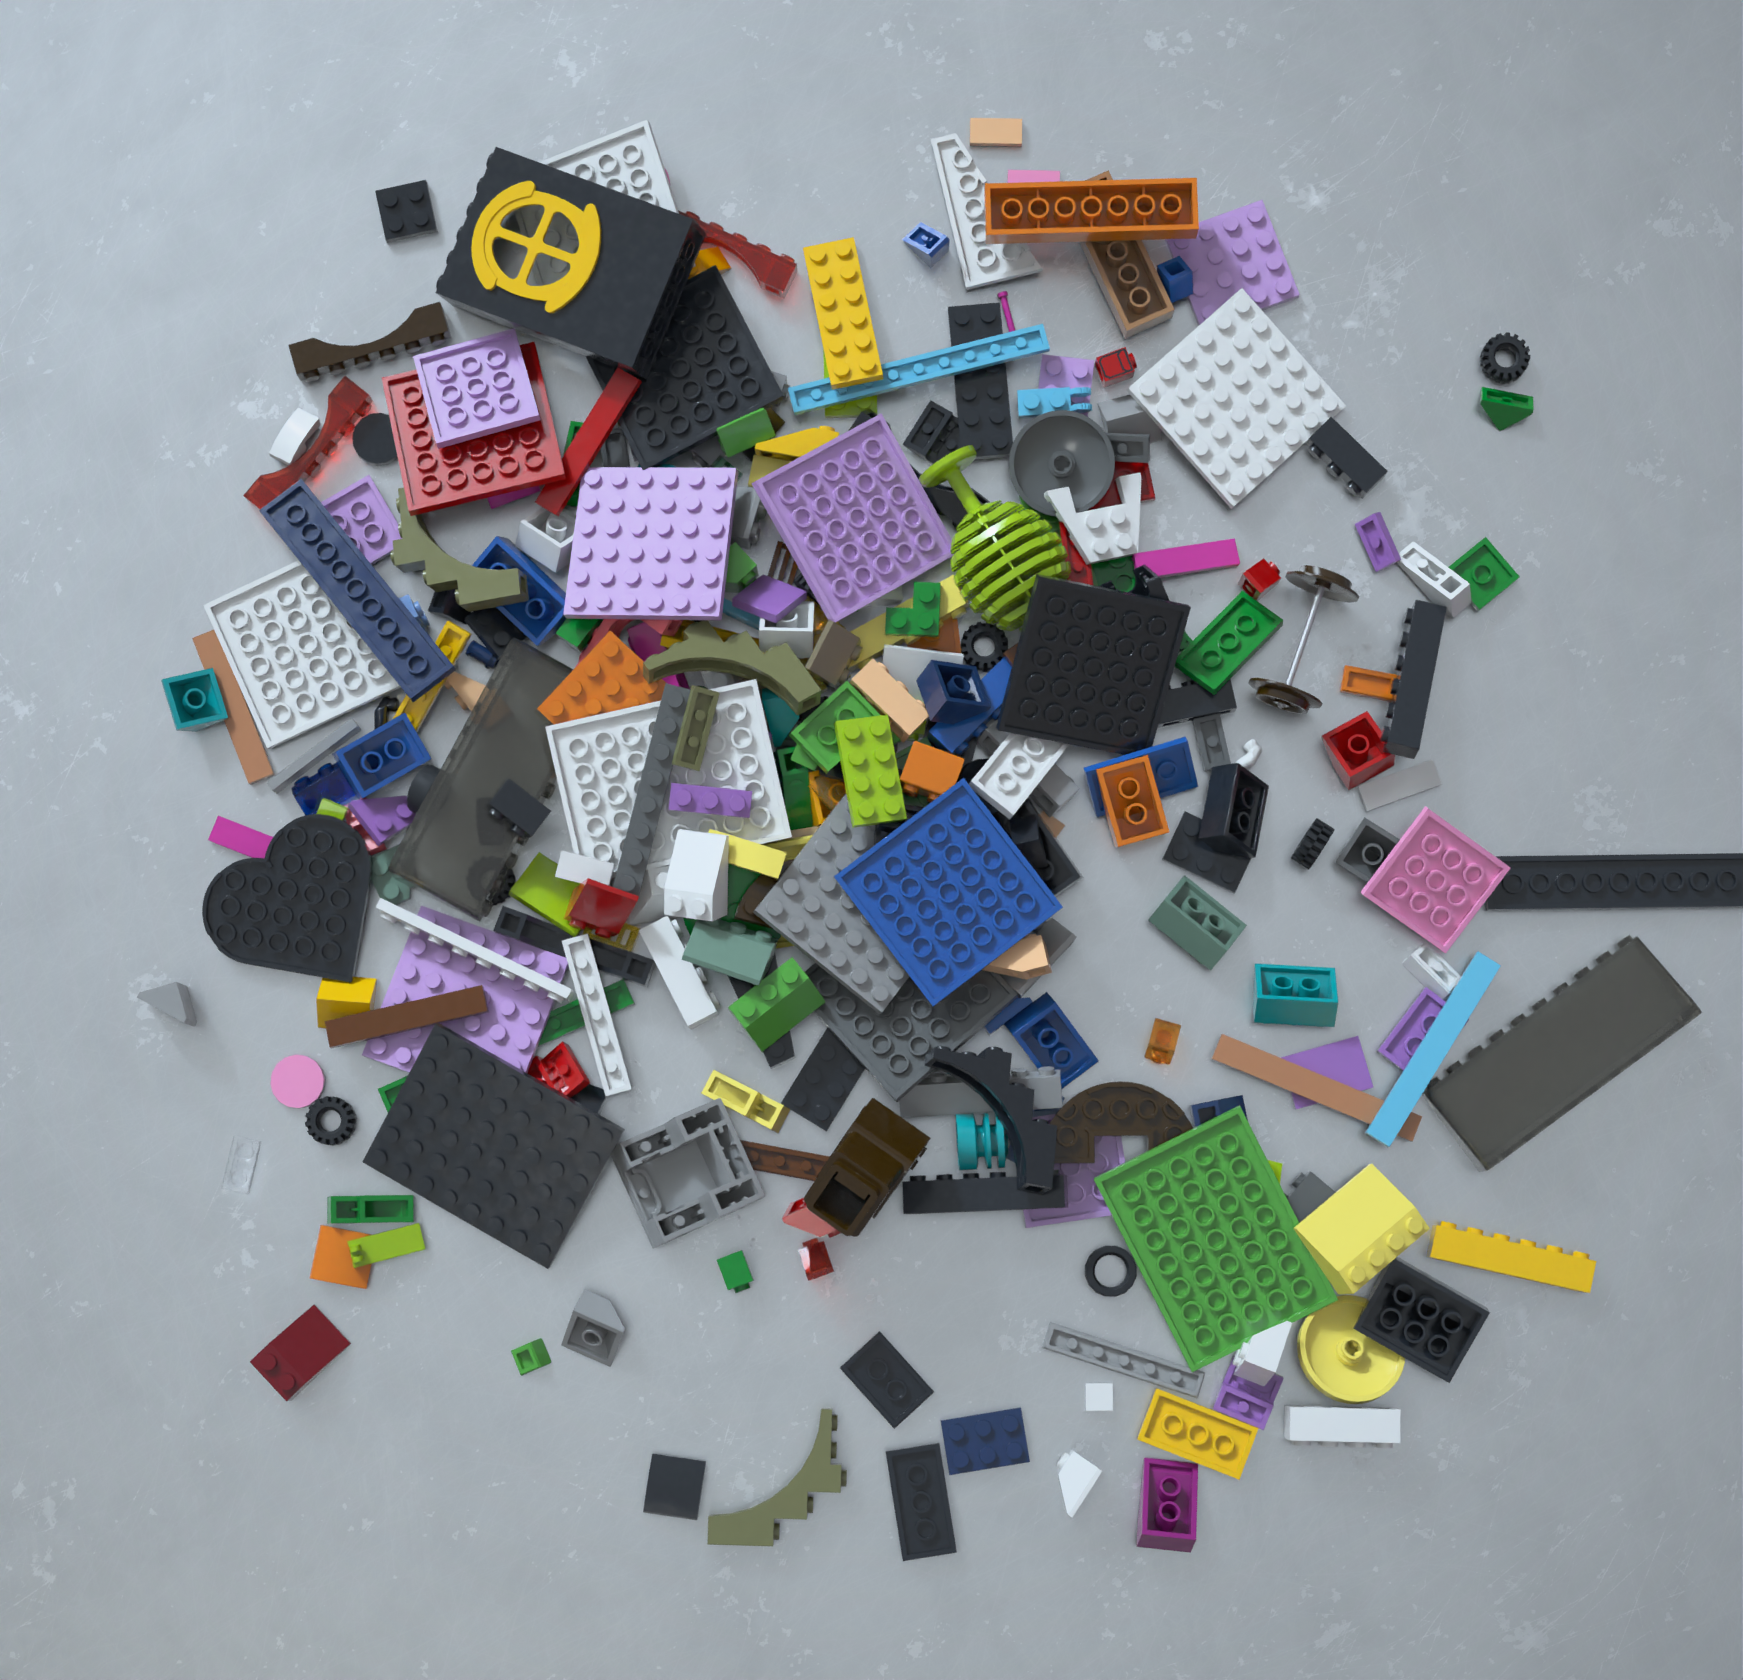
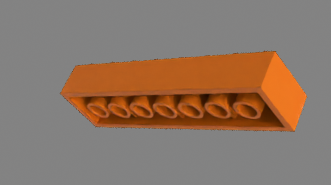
M1197 178L985 183L986 244L1196 239L1199 230Z

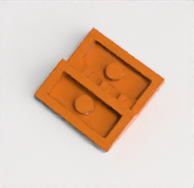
M320 1225L309 1278L366 1289L371 1264L353 1268L347 1241L372 1234Z

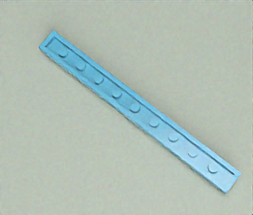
M1040 324L881 364L884 378L882 380L832 390L830 378H825L789 387L788 392L794 415H799L1049 352L1050 347L1044 325Z

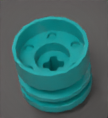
M973 1113L956 1114L959 1170H976L979 1157H984L987 1169H992V1156H997L998 1168H1005L1008 1154V1136L996 1114L995 1124H990L989 1114L984 1113L982 1125L976 1124Z

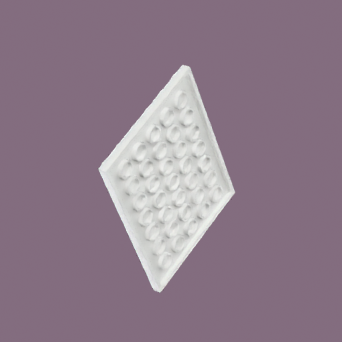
M756 679L710 689L720 692L700 771L673 765L646 870L670 865L677 833L680 829L706 833L709 832V829L758 844L792 837ZM661 701L545 727L573 851L575 854L614 863L611 878L616 877ZM671 783L752 791L750 818L669 810Z

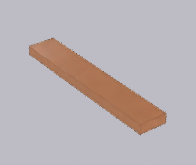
M215 630L192 638L204 670L210 668L214 670L228 715V719L224 720L248 783L251 785L275 775L248 704Z

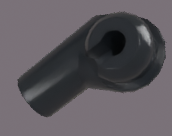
M386 696L381 700L374 711V730L388 722L389 711L396 712L398 710L399 700L396 697L390 698V696Z

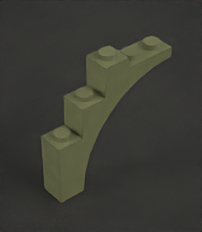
M404 487L398 488L399 498L396 499V507L401 517L398 530L402 539L393 540V550H391L393 565L404 573L424 569V582L435 592L456 589L455 597L457 603L468 612L529 601L527 575L518 568L504 570L477 568L449 556L438 546L429 533L422 514L410 516Z
M708 620L690 624L684 630L683 642H676L668 650L660 654H653L643 662V677L648 684L664 677L684 672L715 671L734 674L750 680L756 679L758 684L768 688L784 700L797 716L820 704V687L787 642L780 646H773L763 654L747 630L740 634H733L723 642Z
M833 1408L821 1409L819 1430L813 1449L802 1469L790 1483L770 1499L752 1508L728 1514L709 1515L707 1545L774 1546V1540H779L780 1523H775V1519L807 1520L808 1513H813V1497H808V1492L841 1493V1486L846 1487L847 1470H842V1464L831 1463V1459H836L837 1442H832V1431H837L838 1415L832 1414Z

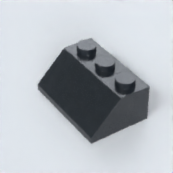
M1239 763L1212 767L1199 839L1214 850L1255 858L1269 785Z

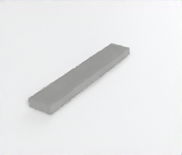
M1052 1322L1049 1323L1042 1346L1044 1349L1194 1398L1199 1396L1206 1373L1200 1370L1192 1372L1190 1367Z

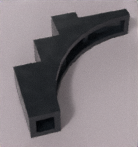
M945 1046L934 1047L925 1055L924 1066L943 1071L964 1082L984 1099L1003 1125L1013 1149L1017 1169V1190L1043 1195L1052 1189L1057 1125L1048 1124V1121L1044 1119L1032 1120L1035 1089L1026 1088L1022 1083L1009 1084L1012 1053L1003 1052V1049L999 1047H988L979 1055L968 1051L954 1052Z

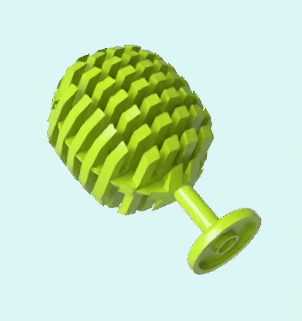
M968 445L953 451L934 463L921 474L919 481L926 488L948 481L968 513L956 527L958 533L953 537L950 550L951 554H954L950 560L951 570L956 572L953 578L957 587H963L960 595L964 601L972 602L969 604V608L974 613H984L981 615V619L987 623H998L997 628L1015 631L1023 626L1036 574L1067 580L1071 574L1070 562H1064L1068 554L1065 546L1060 547L1058 545L1062 541L1058 533L1049 532L1053 528L1052 525L1045 519L1039 520L1040 514L1032 509L1025 510L1024 505L1011 501L1002 504L1000 503L1002 502L1001 500L981 505L961 473L975 460L977 455L975 448L972 445Z

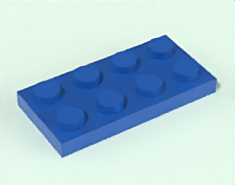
M1186 737L1084 767L1096 817L1106 815L1096 769L1148 755L1160 798L1198 787Z

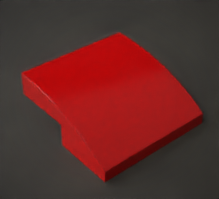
M563 1041L544 1058L535 1056L527 1073L569 1098L590 1083L570 1046Z

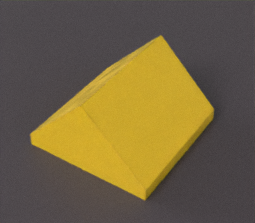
M322 977L316 998L318 1028H326L325 1021L374 1010L377 979L354 977L352 982H345Z

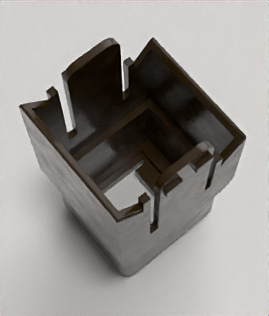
M872 1098L849 1127L804 1196L808 1210L845 1236H859L870 1219L876 1218L908 1171L914 1169L918 1163L917 1158L923 1156L927 1150L925 1147L931 1138L878 1100Z

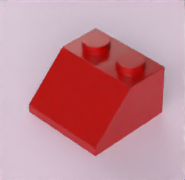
M1368 711L1321 737L1336 773L1348 790L1384 772L1395 764V755L1383 752L1384 742L1380 741L1382 731Z

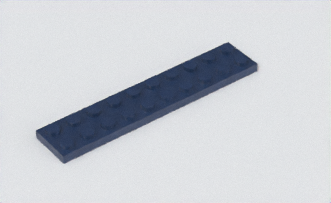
M302 479L259 510L412 702H415L456 670Z

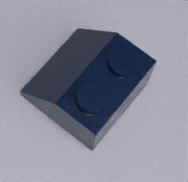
M931 660L916 680L930 721L955 724L986 712L991 708L976 666Z

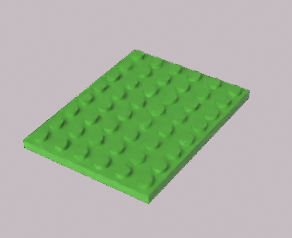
M1240 1105L1094 1178L1192 1372L1240 1349L1243 1342L1248 1343L1255 1334L1285 1321L1293 1323L1338 1300L1329 1280L1293 1229L1299 1224V1221Z

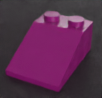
M1144 1458L1137 1521V1547L1191 1553L1196 1542L1198 1463Z

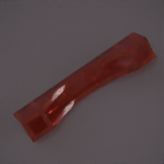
M678 210L679 214L694 219L707 233L703 243L718 246L735 255L753 273L760 288L785 299L798 271L797 264L794 263L795 260L785 254L776 255L764 244L757 243L754 245L739 233L734 232L732 235L723 231L724 228L715 222H710L709 224L703 222L693 212L686 211V213Z
M344 376L328 395V410L325 423L312 447L300 459L288 467L274 473L260 475L243 495L245 499L260 510L300 479L305 482L309 476H315L320 470V463L325 457L332 456L337 450V443L342 437L349 436L354 430V423L358 418L368 414L373 402L370 395L347 376Z

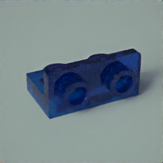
M337 762L321 766L317 770L318 773L311 777L304 776L294 783L295 786L291 788L294 798L305 815L317 814L323 798L340 804L355 796L353 789Z

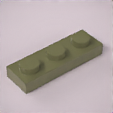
M691 686L672 760L673 765L700 771L720 692Z

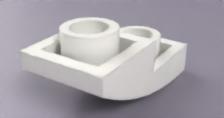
M298 408L276 438L269 453L270 457L291 467L307 450L305 442L321 425L319 418Z

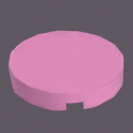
M292 1055L285 1057L276 1065L271 1075L270 1084L272 1092L279 1102L288 1107L301 1109L310 1106L320 1098L325 1086V1076L323 1069L315 1060L304 1055Z

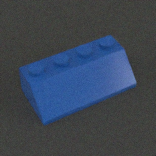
M496 536L473 563L472 566L484 569L504 570L518 568L527 575L529 601L498 606L497 608L536 646L542 645L553 637L567 619L563 615L566 593L508 538Z

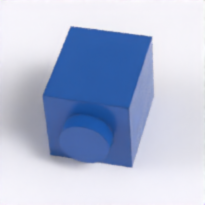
M1180 256L1157 265L1158 276L1171 303L1193 294V271Z

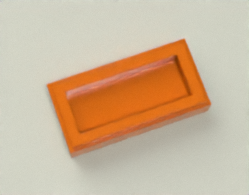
M1345 665L1340 692L1392 702L1394 695L1390 694V688L1393 678L1397 679V675Z

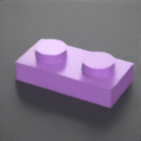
M1381 512L1374 513L1355 524L1376 572L1382 571L1401 560Z

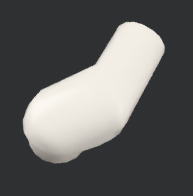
M1254 739L1244 745V749L1248 754L1235 762L1241 764L1247 770L1255 765L1262 752L1261 745H1258Z

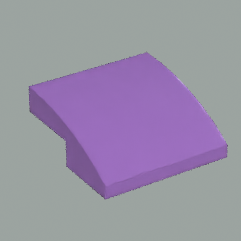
M1232 1356L1213 1409L1264 1430L1284 1378L1275 1373L1265 1386H1261L1234 1375L1236 1366L1232 1364L1235 1356Z

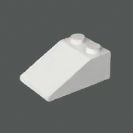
M678 830L664 888V915L705 921H714L727 915L729 835Z

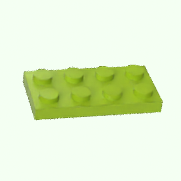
M888 715L836 721L834 727L852 828L905 821L907 817Z

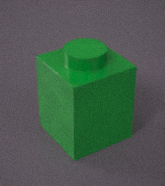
M743 1250L717 1259L728 1290L734 1289L735 1293L751 1288L749 1282L754 1281Z

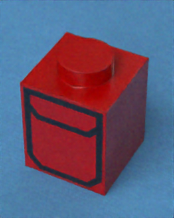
M1126 347L1096 357L1094 364L1103 388L1133 378L1134 369L1137 368L1133 354H1128Z

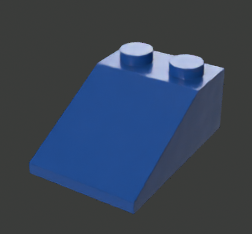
M406 713L332 753L358 800L432 759Z
M1047 992L1004 1024L1037 1069L1050 1066L1054 1067L1055 1070H1060L1061 1089L1099 1061Z

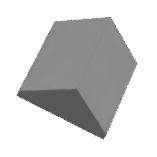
M1131 395L1098 403L1105 433L1149 434L1150 443L1162 441L1161 429Z
M174 982L140 992L137 998L185 1024L195 1027L197 1023L186 985Z

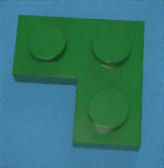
M914 582L913 608L886 607L885 635L939 637L941 583Z

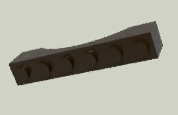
M440 302L415 308L408 319L396 330L370 343L355 346L336 345L316 338H310L289 344L288 346L300 381L312 382L318 380L320 375L327 373L331 375L340 374L345 371V368L352 366L358 368L365 367L371 363L370 361L379 358L381 360H389L400 352L413 353L419 351L421 346L428 344L432 346L441 345L446 342V339L452 337L444 309Z

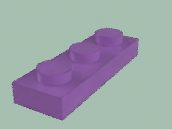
M671 783L669 810L750 818L752 791Z

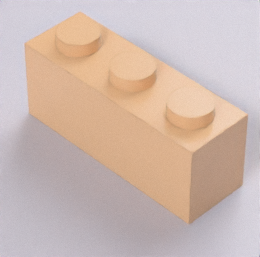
M872 659L849 682L880 715H888L891 731L903 743L929 717L925 704L913 698L908 693L907 687L901 681H896L889 674L887 667L881 662H876Z

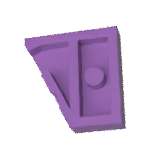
M406 795L352 800L347 806L378 846L410 827L422 817L409 810Z

